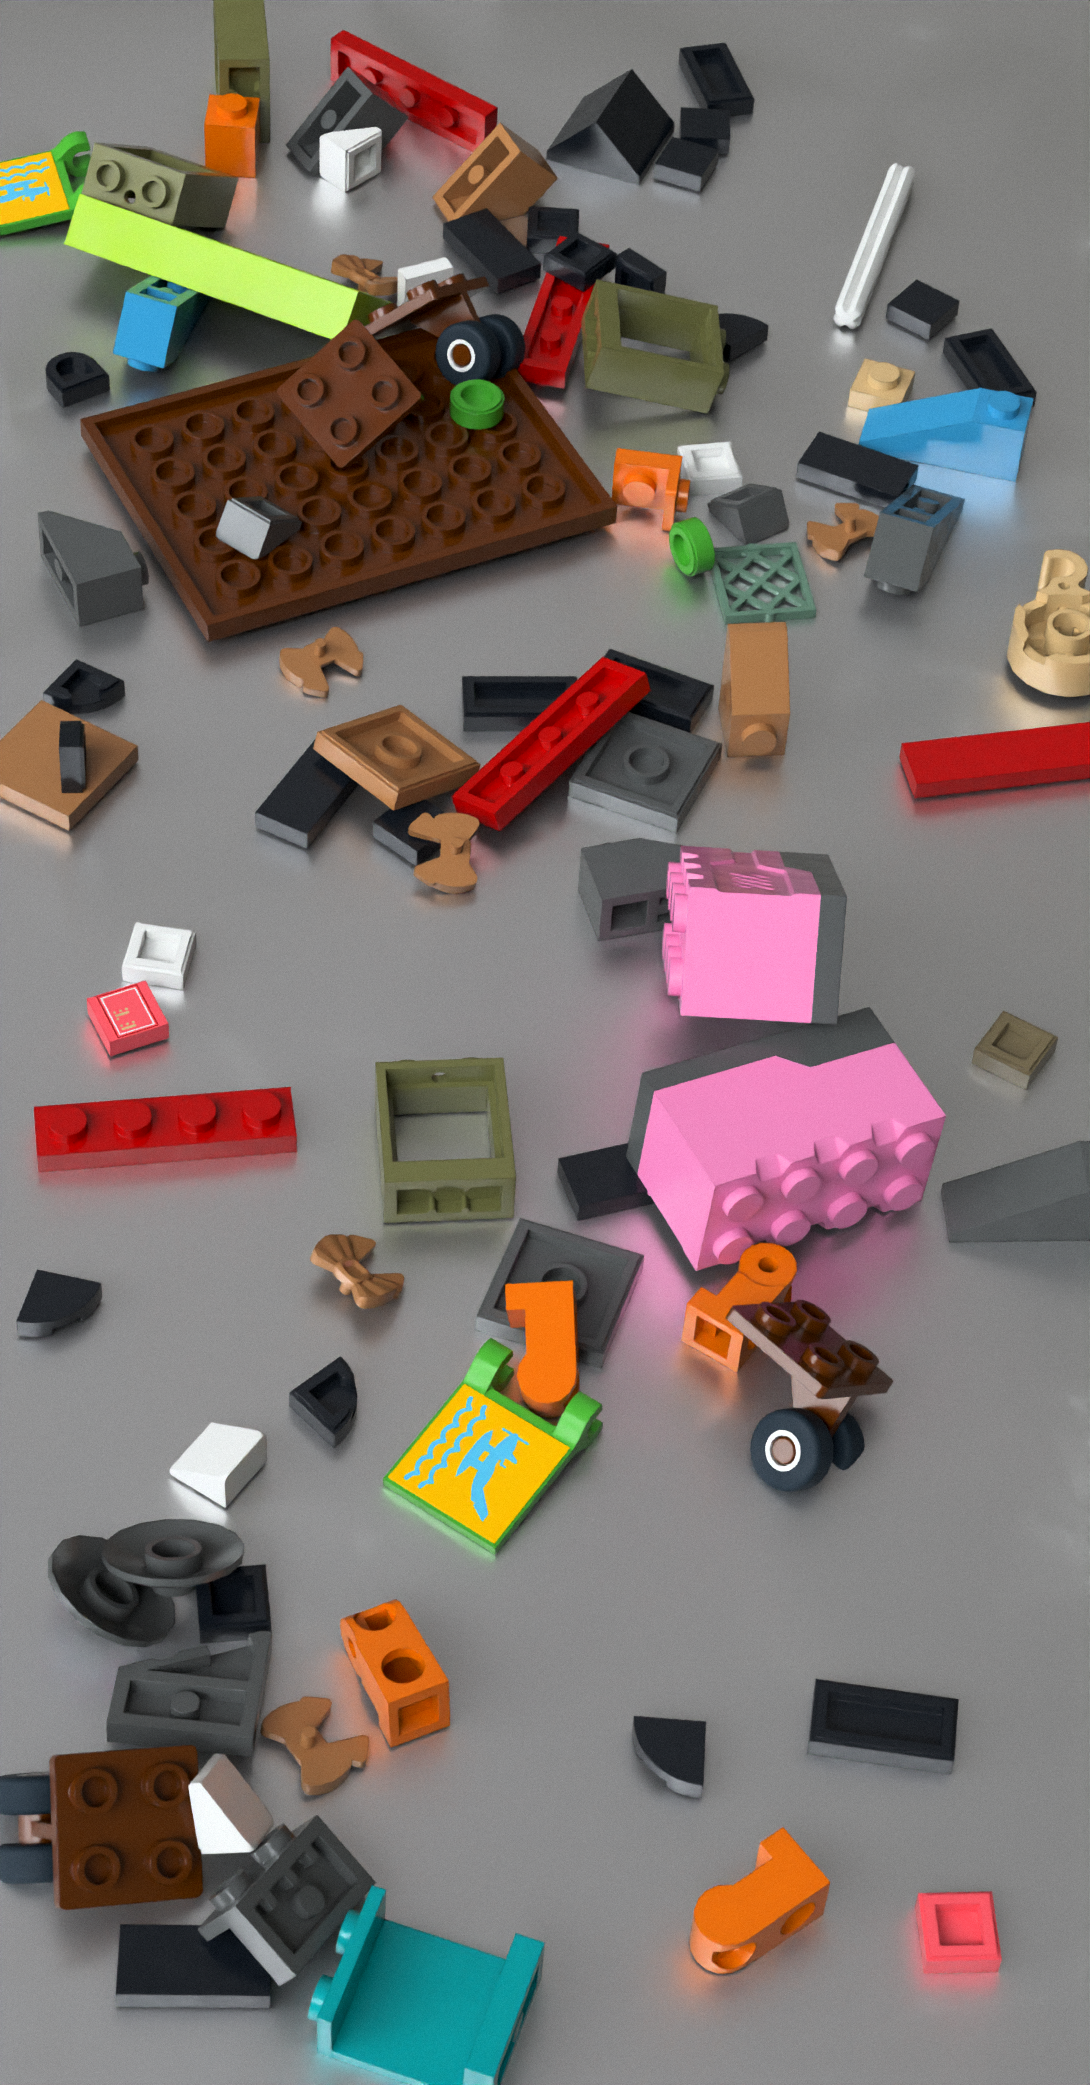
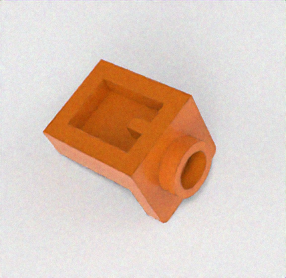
M617 448L614 462L612 500L618 505L664 510L662 530L670 531L675 521L676 512L686 513L688 507L691 480L680 479L682 456Z

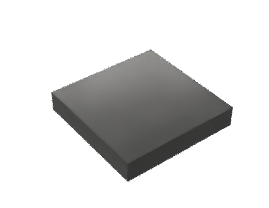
M627 712L590 747L569 781L568 796L677 833L720 761L722 743Z
M520 1218L477 1313L476 1330L526 1345L525 1327H510L506 1312L505 1284L573 1280L577 1298L579 1362L602 1369L642 1273L644 1255Z

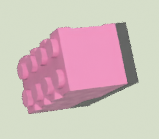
M681 846L680 862H668L666 899H668V910H670V921L672 923H664L662 940V960H664L666 983H668L667 994L668 996H678V999H680V1014L683 1016L837 1025L847 895L829 855L762 850L744 853L732 852L728 848Z
M867 1007L839 1015L837 1025L812 1023L643 1072L626 1158L646 1187L648 1196H651L682 1245L684 1253L696 1271L718 1264L728 1265L736 1263L747 1248L760 1241L763 1243H774L783 1247L790 1246L802 1240L808 1234L811 1225L819 1224L826 1230L835 1227L843 1229L860 1221L869 1207L874 1206L882 1212L889 1210L901 1211L921 1201L946 1115L872 1009Z

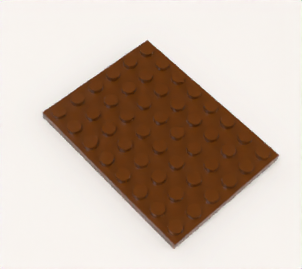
M422 328L376 339L423 394L424 400L347 470H341L277 394L278 387L312 357L80 419L81 437L207 642L614 524L617 517V505L516 368L506 371V376L501 379L491 378L489 382L497 385L504 394V414L498 424L480 430L465 428L457 424L450 416V393L456 385L450 383L442 375L437 365L435 352L438 337ZM262 496L298 517L302 524L296 533L266 556L260 559H251L216 537V530L228 499Z

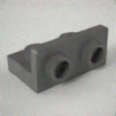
M318 1815L293 1831H290L283 1823L266 1835L258 1847L250 1852V1855L257 1862L256 1865L248 1873L243 1868L238 1870L214 1891L209 1901L216 1909L197 1929L208 1942L230 1928L279 1986L299 1974L344 1921L349 1909H354L369 1892L371 1886H374L376 1883Z

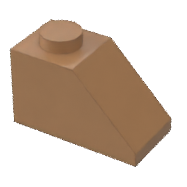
M499 123L432 198L448 221L485 208L501 221L525 215L529 207L533 206L545 194L558 177L538 149L502 123Z
M786 622L728 624L718 705L727 757L785 755L790 718L788 631Z

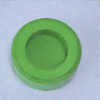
M472 379L461 382L452 389L450 393V416L460 426L476 430L487 429L498 424L503 418L504 394L497 385L486 380Z
M696 517L674 523L669 533V544L673 559L678 568L688 576H695L710 571L714 566L715 553L713 542L706 526Z

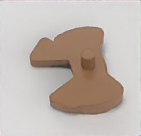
M347 254L339 255L332 260L331 273L357 283L358 290L374 296H386L395 294L398 291V277H380L376 275V273L382 270L383 262L380 260L360 259L358 256Z
M857 503L835 504V515L843 521V523L835 527L814 521L807 522V538L812 540L813 548L822 558L838 561L844 556L849 545L865 537H874L879 516L868 510L859 509V504Z
M332 627L324 639L318 638L315 642L306 645L304 648H283L280 651L279 664L285 678L295 686L303 687L304 693L327 698L329 695V685L321 668L334 663L358 677L362 674L364 655L362 652H359L357 644L347 632L339 627Z
M457 812L438 814L434 819L429 813L421 814L410 824L408 834L413 837L441 843L440 857L417 865L414 868V876L427 886L449 894H460L474 890L478 878L469 863L471 854L470 840L478 832L479 820L468 814Z
M330 1234L323 1237L316 1244L310 1256V1261L313 1264L333 1272V1275L341 1282L340 1292L344 1295L352 1293L356 1305L360 1308L372 1309L381 1307L392 1298L397 1299L402 1291L405 1279L402 1274H371L360 1264L372 1254L376 1246V1242L372 1239L357 1235Z
M302 1697L300 1701L291 1702L273 1710L263 1719L261 1724V1735L284 1744L301 1766V1787L306 1795H322L334 1791L349 1777L352 1766L362 1768L366 1764L369 1737L360 1735L327 1743L318 1731V1727L331 1710L332 1702L327 1698Z

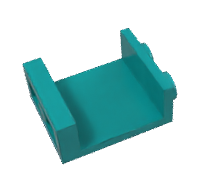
M372 1885L361 1912L349 1909L344 1918L336 1943V1953L343 1956L334 1977L323 1974L312 1996L308 2019L317 2022V2053L409 2085H502L541 1981L545 1942L516 1933L508 1955L504 1959L385 1919L386 1890Z

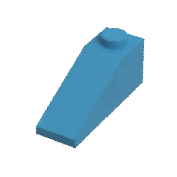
M152 275L125 293L113 354L128 358L127 364L139 370L156 372L159 370V367L164 369L178 358L211 296Z
M977 388L871 408L868 411L858 445L899 459L1016 482L1025 449L1034 398L1015 395L1008 391Z

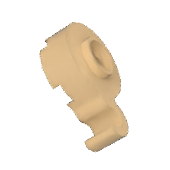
M1063 549L1048 550L1044 553L1035 600L1023 606L1018 604L1015 608L1007 658L1012 671L1027 685L1039 691L1063 697L1090 695V591L1084 589L1088 566L1085 560L1078 554Z

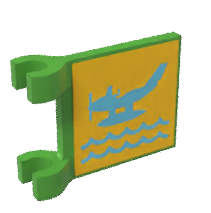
M77 131L68 134L50 151L0 162V236L72 219L84 183L73 192L68 174L75 177H86L91 158L90 154L75 157L79 152L90 151L86 132Z
M490 1338L476 1354L462 1383L385 1475L383 1485L496 1555L570 1460L578 1452L586 1449L593 1443L603 1428V1422L596 1419L602 1411V1404L581 1391L571 1399L557 1426L552 1425L501 1394L500 1392L514 1376V1369L506 1365L513 1357V1351Z

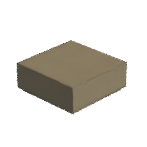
M1003 1010L975 1047L972 1064L1027 1090L1054 1054L1058 1037Z

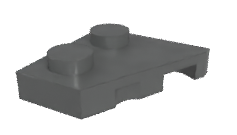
M258 1631L250 1633L249 1646L211 1655L208 1646L203 1645L179 1651L169 1659L156 1660L152 1658L120 1666L106 1722L107 1742L151 1747L193 1745L199 1752L252 1757L272 1652V1632Z

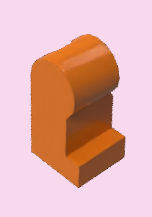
M758 1243L747 1248L740 1257L738 1272L718 1295L701 1287L688 1301L681 1341L737 1373L758 1346L725 1317L733 1305L761 1304V1302H791V1284L797 1273V1262L792 1253L774 1243Z
M573 1280L505 1284L506 1312L510 1327H525L526 1354L519 1363L517 1372L523 1402L531 1412L540 1417L555 1418L562 1416L571 1399L580 1391L577 1298Z
M394 1599L340 1620L341 1635L347 1655L354 1670L361 1677L362 1685L379 1715V1727L390 1748L450 1726L449 1680L400 1601Z
M782 1827L759 1843L755 1870L734 1885H717L710 1888L698 1898L693 1913L689 1938L690 1951L693 1957L703 1968L717 1974H730L743 1969L824 1914L830 1881Z

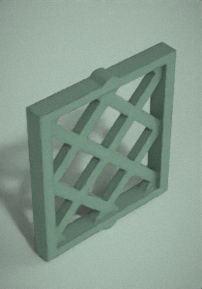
M797 542L760 545L750 543L746 546L714 548L715 561L710 572L725 625L816 617L817 609ZM783 555L776 563L763 557ZM745 558L738 566L725 560ZM790 561H792L795 573L784 568ZM755 562L769 570L761 577H758L746 569ZM719 567L730 572L724 579H722ZM778 574L791 582L782 589L769 581ZM738 577H741L753 585L744 592L730 584ZM799 587L803 599L791 593ZM762 588L776 595V597L767 604L755 598L754 595ZM727 593L738 598L731 606ZM784 600L797 606L777 608ZM746 603L759 609L738 611Z

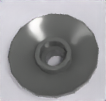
M164 1519L143 1522L119 1530L105 1541L102 1551V1562L110 1573L125 1581L152 1587L155 1593L162 1596L178 1597L193 1592L195 1586L214 1581L233 1572L242 1564L244 1543L235 1532L218 1524L189 1519Z
M78 1535L62 1540L48 1558V1578L57 1598L76 1620L98 1636L122 1646L146 1648L165 1639L175 1624V1604L172 1597L159 1595L153 1591L152 1587L128 1582L110 1573L102 1562V1551L106 1539Z

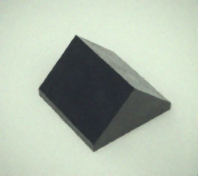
M630 69L583 97L548 148L546 159L639 185L673 134L675 123L633 69Z

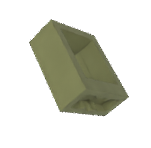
M213 0L216 95L234 93L243 97L260 98V144L270 143V58L264 0Z
M95 142L81 194L171 226L225 228L238 177L152 147ZM128 198H134L135 201L130 203Z
M596 280L581 319L585 387L708 414L715 395H722L724 393L730 372L729 363L723 362L726 330L720 328L718 306ZM621 337L688 351L690 353V361L623 347Z
M468 1057L449 1060L375 1062V1116L383 1222L403 1223L513 1218L516 1171L504 1058ZM439 1072L445 1073L443 1075H434ZM487 1112L491 1158L398 1161L394 1115Z

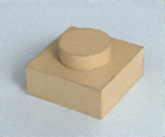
M864 359L850 388L848 406L869 411L871 408L907 402L913 389L915 371L896 367L887 362Z

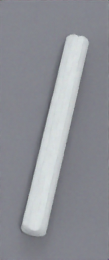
M896 163L888 170L835 306L836 313L833 319L839 327L846 325L850 329H854L862 322L914 185L913 179L916 173L910 165L903 167Z

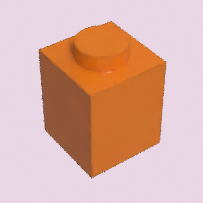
M234 93L209 95L204 123L206 167L235 177L256 178L261 148L260 98L243 97Z

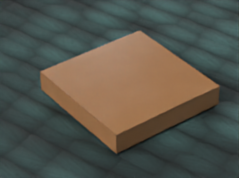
M41 700L0 740V797L70 831L138 761V746ZM60 721H82V724H85L86 789H83V793H62L59 758Z
M402 705L318 731L313 747L317 753L393 811L463 786L479 771L481 765Z

